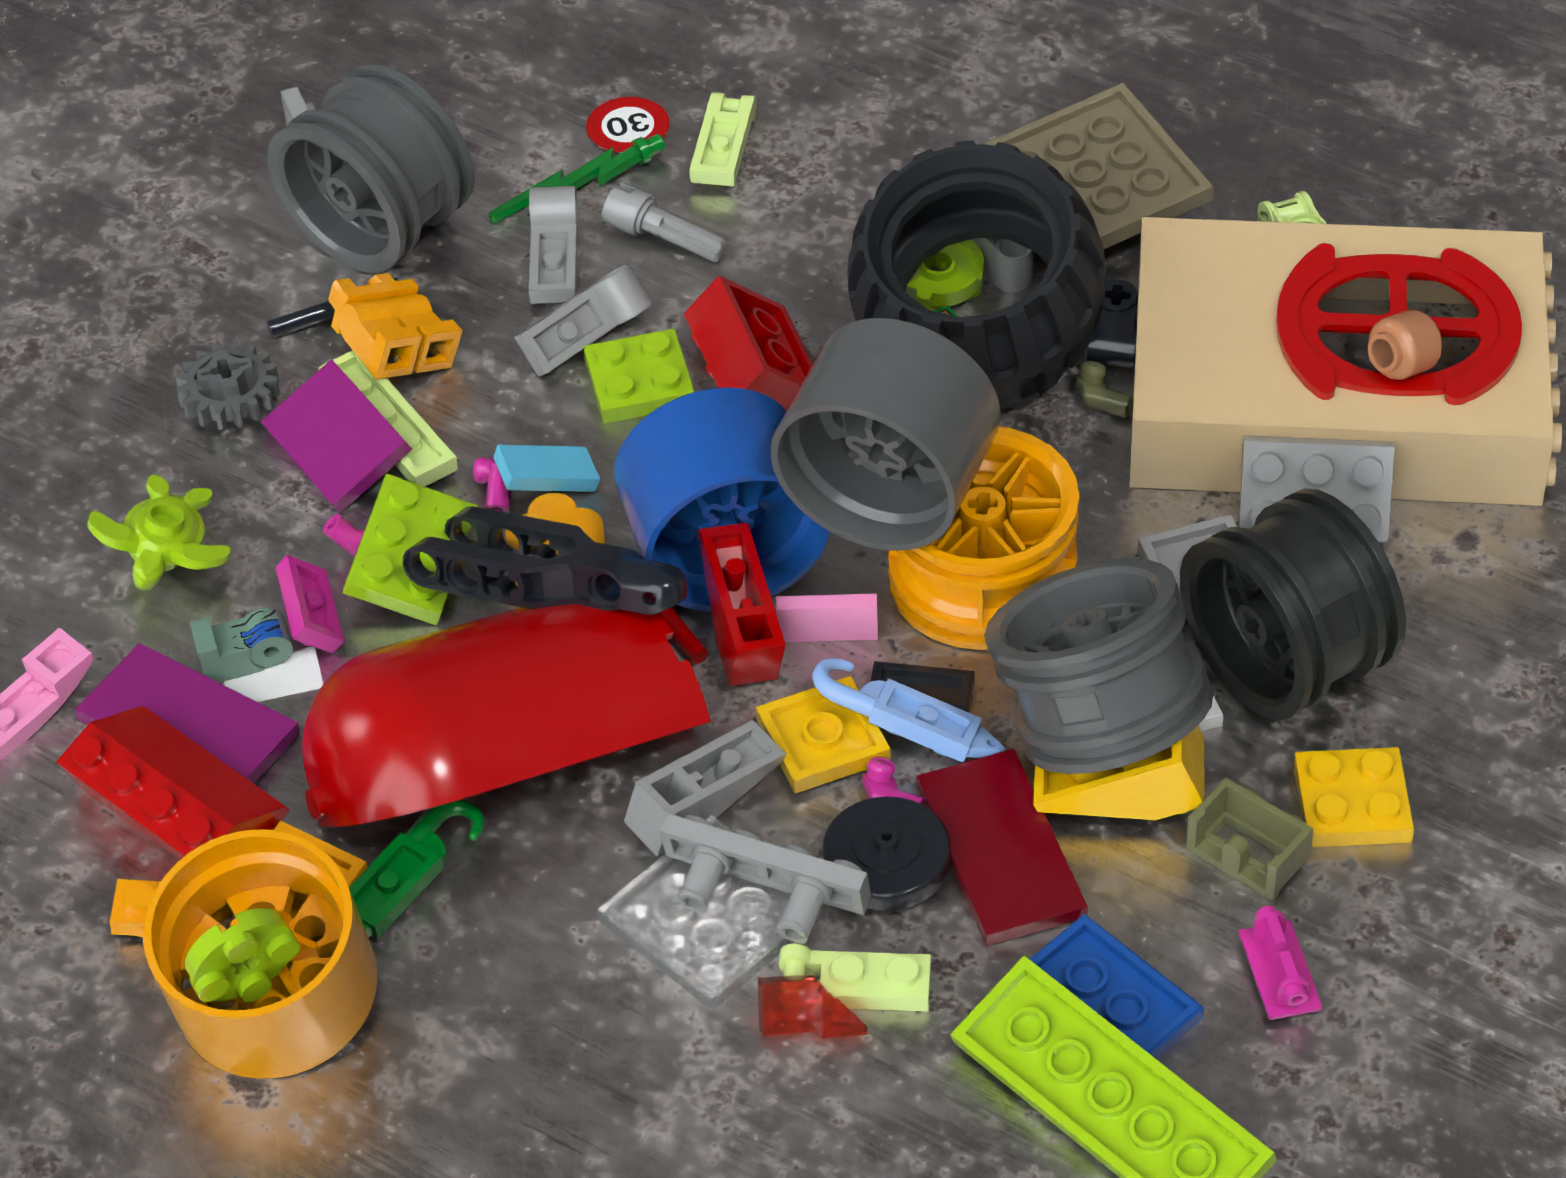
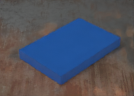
M1085 913L1030 958L1033 963L1155 1059H1158L1204 1019L1205 1008Z

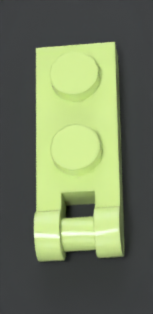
M711 93L690 166V183L735 187L750 127L756 116V96L742 95L741 99L726 98V93Z
M796 943L787 944L780 949L778 966L783 971V976L777 981L776 999L783 1005L791 1007L929 1012L931 954L810 950L807 946ZM805 976H820V982L808 981L805 979Z

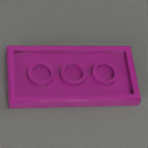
M138 643L75 708L78 720L88 725L92 721L143 705L254 784L300 735L298 722L141 643Z

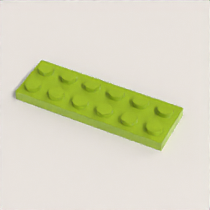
M1023 956L950 1034L953 1042L1119 1178H1262L1277 1161L1274 1151L1026 956Z

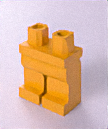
M389 273L375 274L368 280L367 285L356 286L350 278L338 279L332 284L328 301L335 309L331 327L337 334H342L344 340L375 379L412 374L413 370L416 373L452 368L463 330L453 319L441 321L435 315L428 299L423 294H417L419 286L413 279L395 281ZM428 351L432 353L434 357L426 358ZM388 357L393 359L395 363L387 364Z

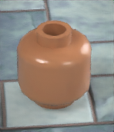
M1406 310L1386 317L1374 325L1369 335V358L1376 369L1390 379L1404 380L1423 373L1434 367L1441 357L1442 340L1438 327L1427 314L1419 310Z

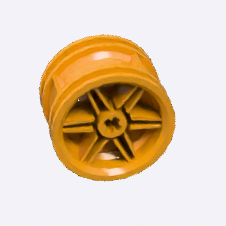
M999 427L948 530L929 545L911 550H888L890 595L899 613L913 628L932 640L956 648L988 650L984 637L988 622L1001 606L1032 584L1056 573L1077 567L1076 547L1080 496L1077 478L1068 462L1051 445L1037 437L1012 428Z

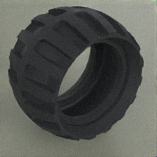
M974 140L955 142L953 147L934 152L931 148L915 155L912 162L901 170L897 171L894 169L881 181L874 200L869 199L865 204L854 229L852 247L848 258V292L855 321L871 318L896 319L925 327L947 338L964 350L983 369L995 389L1001 409L1019 405L1021 399L1036 392H1039L1040 395L1058 383L1067 367L1073 368L1092 339L1093 329H1095L1100 319L1104 304L1106 288L1104 250L1095 221L1086 203L1077 190L1063 178L1059 171L1037 155L1032 158L1023 154L1016 146L997 142L996 146L975 144ZM990 238L1013 241L1035 251L1048 265L1042 281L1020 302L989 315L956 317L928 310L905 293L907 284L924 261L949 245L971 239Z

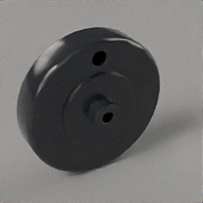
M882 796L854 803L841 811L833 819L824 836L823 859L831 862L834 860H846L857 865L862 871L867 872L871 891V900L867 908L892 911L917 905L931 897L942 886L950 868L951 845L945 825L929 808L910 799Z

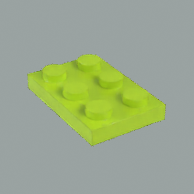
M386 473L342 593L437 626L448 592L423 588L412 582L404 571L402 564L403 555L407 549L425 537L450 540L444 533L445 524L448 519L466 507H478V505ZM462 521V530L468 537L471 524ZM420 552V559L424 567L435 573L436 565L433 559L428 554Z

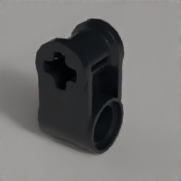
M1120 279L1106 281L1103 309L1095 329H1093L1092 339L1087 347V361L1098 362L1108 367L1134 368L1138 293L1131 283Z

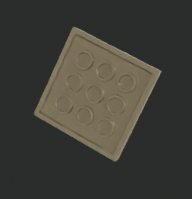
M1124 83L984 143L985 145L996 146L997 142L1016 146L1023 154L1032 158L1037 155L1057 169L1063 178L1077 190L1086 203L1095 221L1103 249L1141 233L1142 217L1175 218L1214 200L1213 185Z

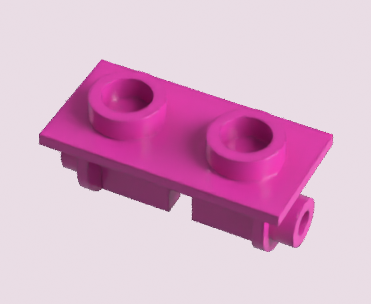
M1274 906L1260 908L1256 912L1253 928L1239 930L1238 934L1268 1019L1274 1020L1321 1011L1323 1007L1291 920L1286 921L1285 915L1277 911Z

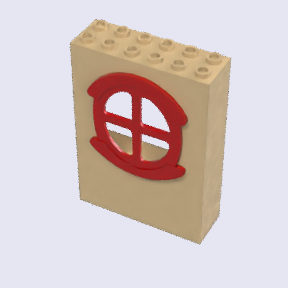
M1142 217L1129 488L1241 493L1244 436L1394 442L1395 445L1391 499L1543 506L1546 486L1555 485L1556 458L1551 457L1552 452L1560 453L1562 444V424L1553 422V417H1558L1560 389L1551 387V382H1556L1558 354L1549 353V347L1554 348L1556 320L1547 318V314H1552L1554 286L1545 285V280H1550L1552 253L1544 252L1543 232ZM1322 299L1389 301V312L1381 315L1328 313L1321 311L1318 305ZM1407 302L1473 304L1478 312V316L1474 318L1430 317L1437 325L1441 337L1477 338L1480 342L1479 346L1466 359L1449 368L1432 373L1417 374L1404 380L1390 379L1381 372L1366 370L1341 359L1323 344L1318 335L1319 332L1370 334L1377 322L1406 311Z

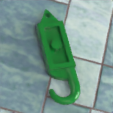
M461 799L427 809L405 834L401 832L352 883L349 890L368 937L372 936L378 940L444 869V863L447 859L445 846L434 832L448 818L453 816L467 817L472 823L468 838L471 841H476L483 832L485 820L481 810L474 803Z

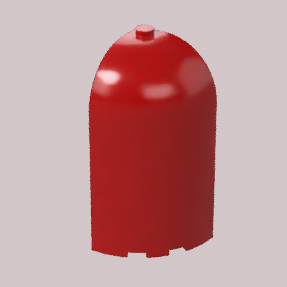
M577 604L532 609L519 607L373 649L352 658L339 667L320 688L309 709L305 722L302 754L305 775L309 786L305 793L306 804L313 819H318L319 827H344L389 819L458 801L709 723L711 720L689 660L678 661L674 650L668 642L669 639H672L674 632L660 613L647 615L622 609L604 611Z

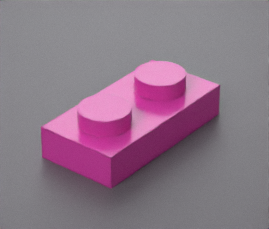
M286 555L275 568L292 638L303 645L313 646L333 654L344 642V637L327 571Z

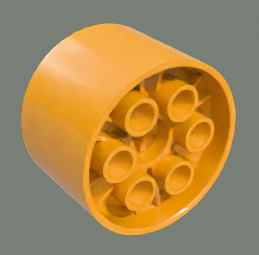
M275 830L239 831L213 839L188 853L169 870L159 883L148 905L143 927V944L148 965L185 1038L202 1058L215 1067L234 1075L257 1079H273L298 1074L316 1067L337 1054L349 1043L365 1022L372 1007L377 988L375 954L341 870L329 855L308 840ZM293 901L305 902L296 916L291 918L290 911ZM256 908L276 910L281 914L300 944L299 953L289 961L293 963L290 972L286 965L277 976L270 980L272 983L271 990L254 1002H244L241 997L228 1001L203 1002L199 999L193 987L183 990V981L190 977L185 969V958L190 948L201 935L216 924H218L222 932L225 931L226 928L220 923L232 915ZM236 917L229 923L230 927L239 924ZM314 936H323L317 942L310 940ZM236 1001V1003L227 1010L218 1009L221 1005L225 1004L226 1002Z

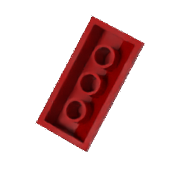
M143 705L90 722L56 761L79 788L179 861L197 847L223 835L246 830H274L280 820L282 821L289 812L285 805Z

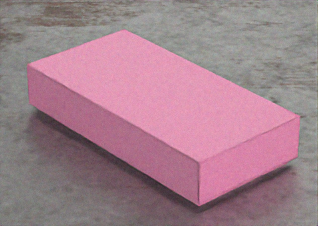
M877 594L776 597V615L785 643L878 640Z

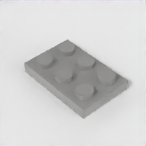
M1244 436L1239 527L1250 529L1254 526L1257 516L1265 507L1282 500L1296 491L1304 488L1319 489L1336 497L1352 509L1370 529L1378 542H1388L1395 452L1394 442Z

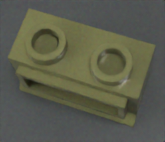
M1225 777L1188 816L1186 849L1271 901H1274L1282 887L1310 857L1313 828L1306 825L1298 816L1286 813L1265 801L1254 790L1242 787ZM1227 824L1276 855L1266 866L1249 855V844L1242 836L1234 834L1226 842L1216 836V834Z

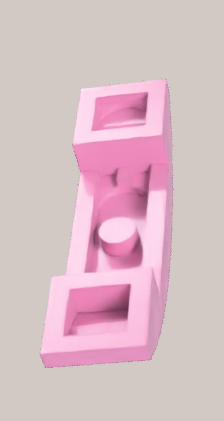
M61 628L54 631L21 659L26 672L0 693V761L26 742L56 713L77 687L94 660L92 652Z

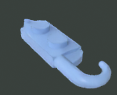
M828 658L820 661L814 667L812 679L816 689L822 696L838 705L869 717V723L879 726L893 735L907 738L932 749L940 755L949 756L960 762H964L966 757L982 758L1003 752L1006 749L981 725L982 718L888 678L887 682L880 680L871 681L858 691L833 680L829 676V672L833 670L853 671L854 664L852 662L839 658Z

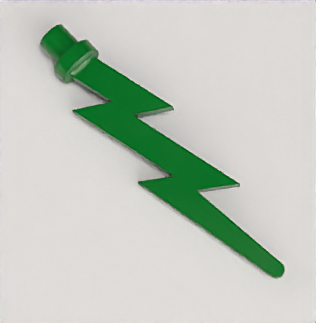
M659 134L647 139L643 137L632 140V147L615 156L614 148L612 147L564 177L563 169L531 188L576 186V189L597 176L598 184L601 186L638 162L642 165L651 162L653 155L666 150L665 143ZM530 188L488 213L490 222L496 223L529 206Z

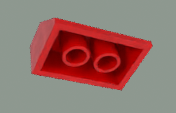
M719 275L684 312V316L692 331L691 339L700 348L707 363L705 369L715 380L718 388H742L757 391L774 399L787 411L813 365L809 354L784 305Z

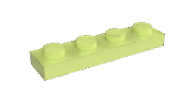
M353 350L333 359L412 448L407 455L395 464L408 481L425 487L458 470L455 454L387 378L375 379Z

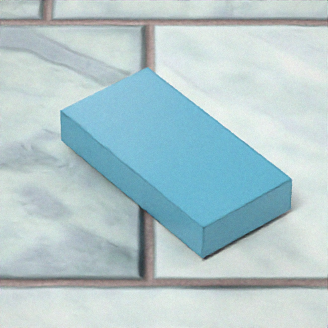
M498 445L493 456L507 490L595 492L600 482V477L586 447Z

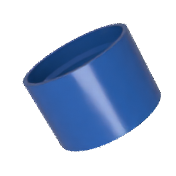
M724 387L701 390L681 396L647 415L628 434L619 449L615 461L614 479L639 554L646 560L671 564L682 570L686 576L688 596L677 604L679 606L694 610L711 611L698 537L699 529L748 523L771 597L789 588L802 578L814 566L825 549L830 531L809 518L793 503L775 475L771 461V442L786 410L767 395L749 389Z

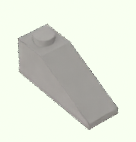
M752 719L636 781L624 822L658 857L665 853L659 830L667 813L683 818L687 815H694L711 823L783 762L786 753Z

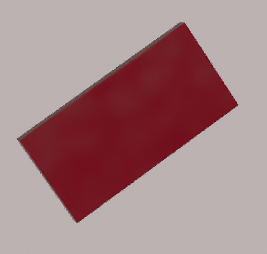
M1015 749L916 775V787L920 796L925 798V806L941 819L948 831L951 845L950 864L986 947L1075 922L1084 913L1088 916L1087 903L1044 812H1037L1033 805L1034 790Z

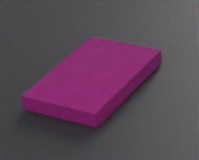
M332 359L260 421L339 513L412 450L408 443Z

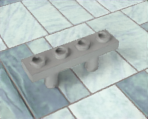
M667 813L659 832L665 855L691 863L677 895L678 902L691 911L705 913L722 874H728L791 893L777 926L778 933L792 942L806 943L822 904L864 916L871 900L867 872L862 871L857 865L849 861H827L812 856L808 851L799 846L785 845L781 847L764 842L755 834L745 830L730 832L713 827L707 820L694 815H687L683 818Z

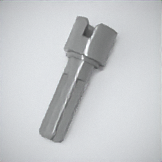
M624 181L620 182L621 189L613 188L608 194L602 211V219L605 223L636 237L648 232L713 262H718L722 258L727 246V242L722 237L659 208L654 195Z

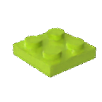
M675 328L583 346L585 363L603 424L647 416L662 405L694 392Z

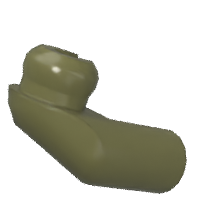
M1094 361L1084 362L1080 367V375L1076 377V387L1085 405L1094 410L1128 418L1133 407V395L1109 389L1107 382L1103 380L1106 374V368L1103 364Z

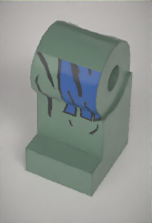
M259 608L251 611L244 618L212 626L209 617L189 622L203 674L218 683L261 672L266 668L279 665L286 661L293 652V645L285 618L280 611L273 608Z

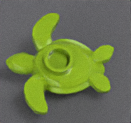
M152 474L146 482V490L151 498L138 503L129 510L124 524L118 523L98 511H92L88 517L87 527L100 542L113 549L130 553L135 561L133 565V580L135 586L141 590L150 591L154 589L161 580L164 571L178 566L195 570L213 568L225 564L231 556L229 546L201 545L205 528L198 510L211 503L212 491L208 488H193L182 497L170 494L168 481Z

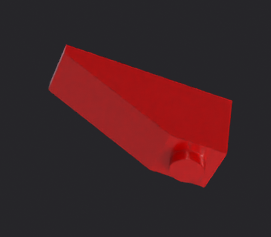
M748 523L699 529L698 537L716 644L728 685L735 686L777 680L786 644Z

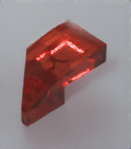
M813 975L758 978L759 1031L763 1037L818 1032L822 1039L868 1035L867 1025Z

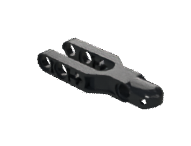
M475 506L466 507L448 519L445 524L444 533L450 540L425 537L405 551L402 562L404 571L409 579L423 588L527 609L577 604L604 611L622 609L652 615L677 605L688 596L686 576L680 568L671 564L646 560L637 551L629 548L594 542L576 525ZM462 521L474 527L478 536L477 542L470 540L464 534L461 526ZM503 529L511 531L516 536L519 542V550L511 548L506 543L503 537ZM420 552L428 554L433 559L436 565L435 573L424 567L420 559ZM462 560L474 566L478 574V581L470 579L464 573L461 565ZM655 597V604L649 603L648 599Z

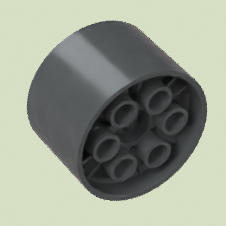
M871 318L854 321L836 330L823 345L773 435L771 442L772 466L780 485L793 503L809 518L835 535L875 549L900 551L920 548L939 539L950 527L998 432L1001 418L999 400L991 381L976 361L959 346L942 335L925 327L896 319Z

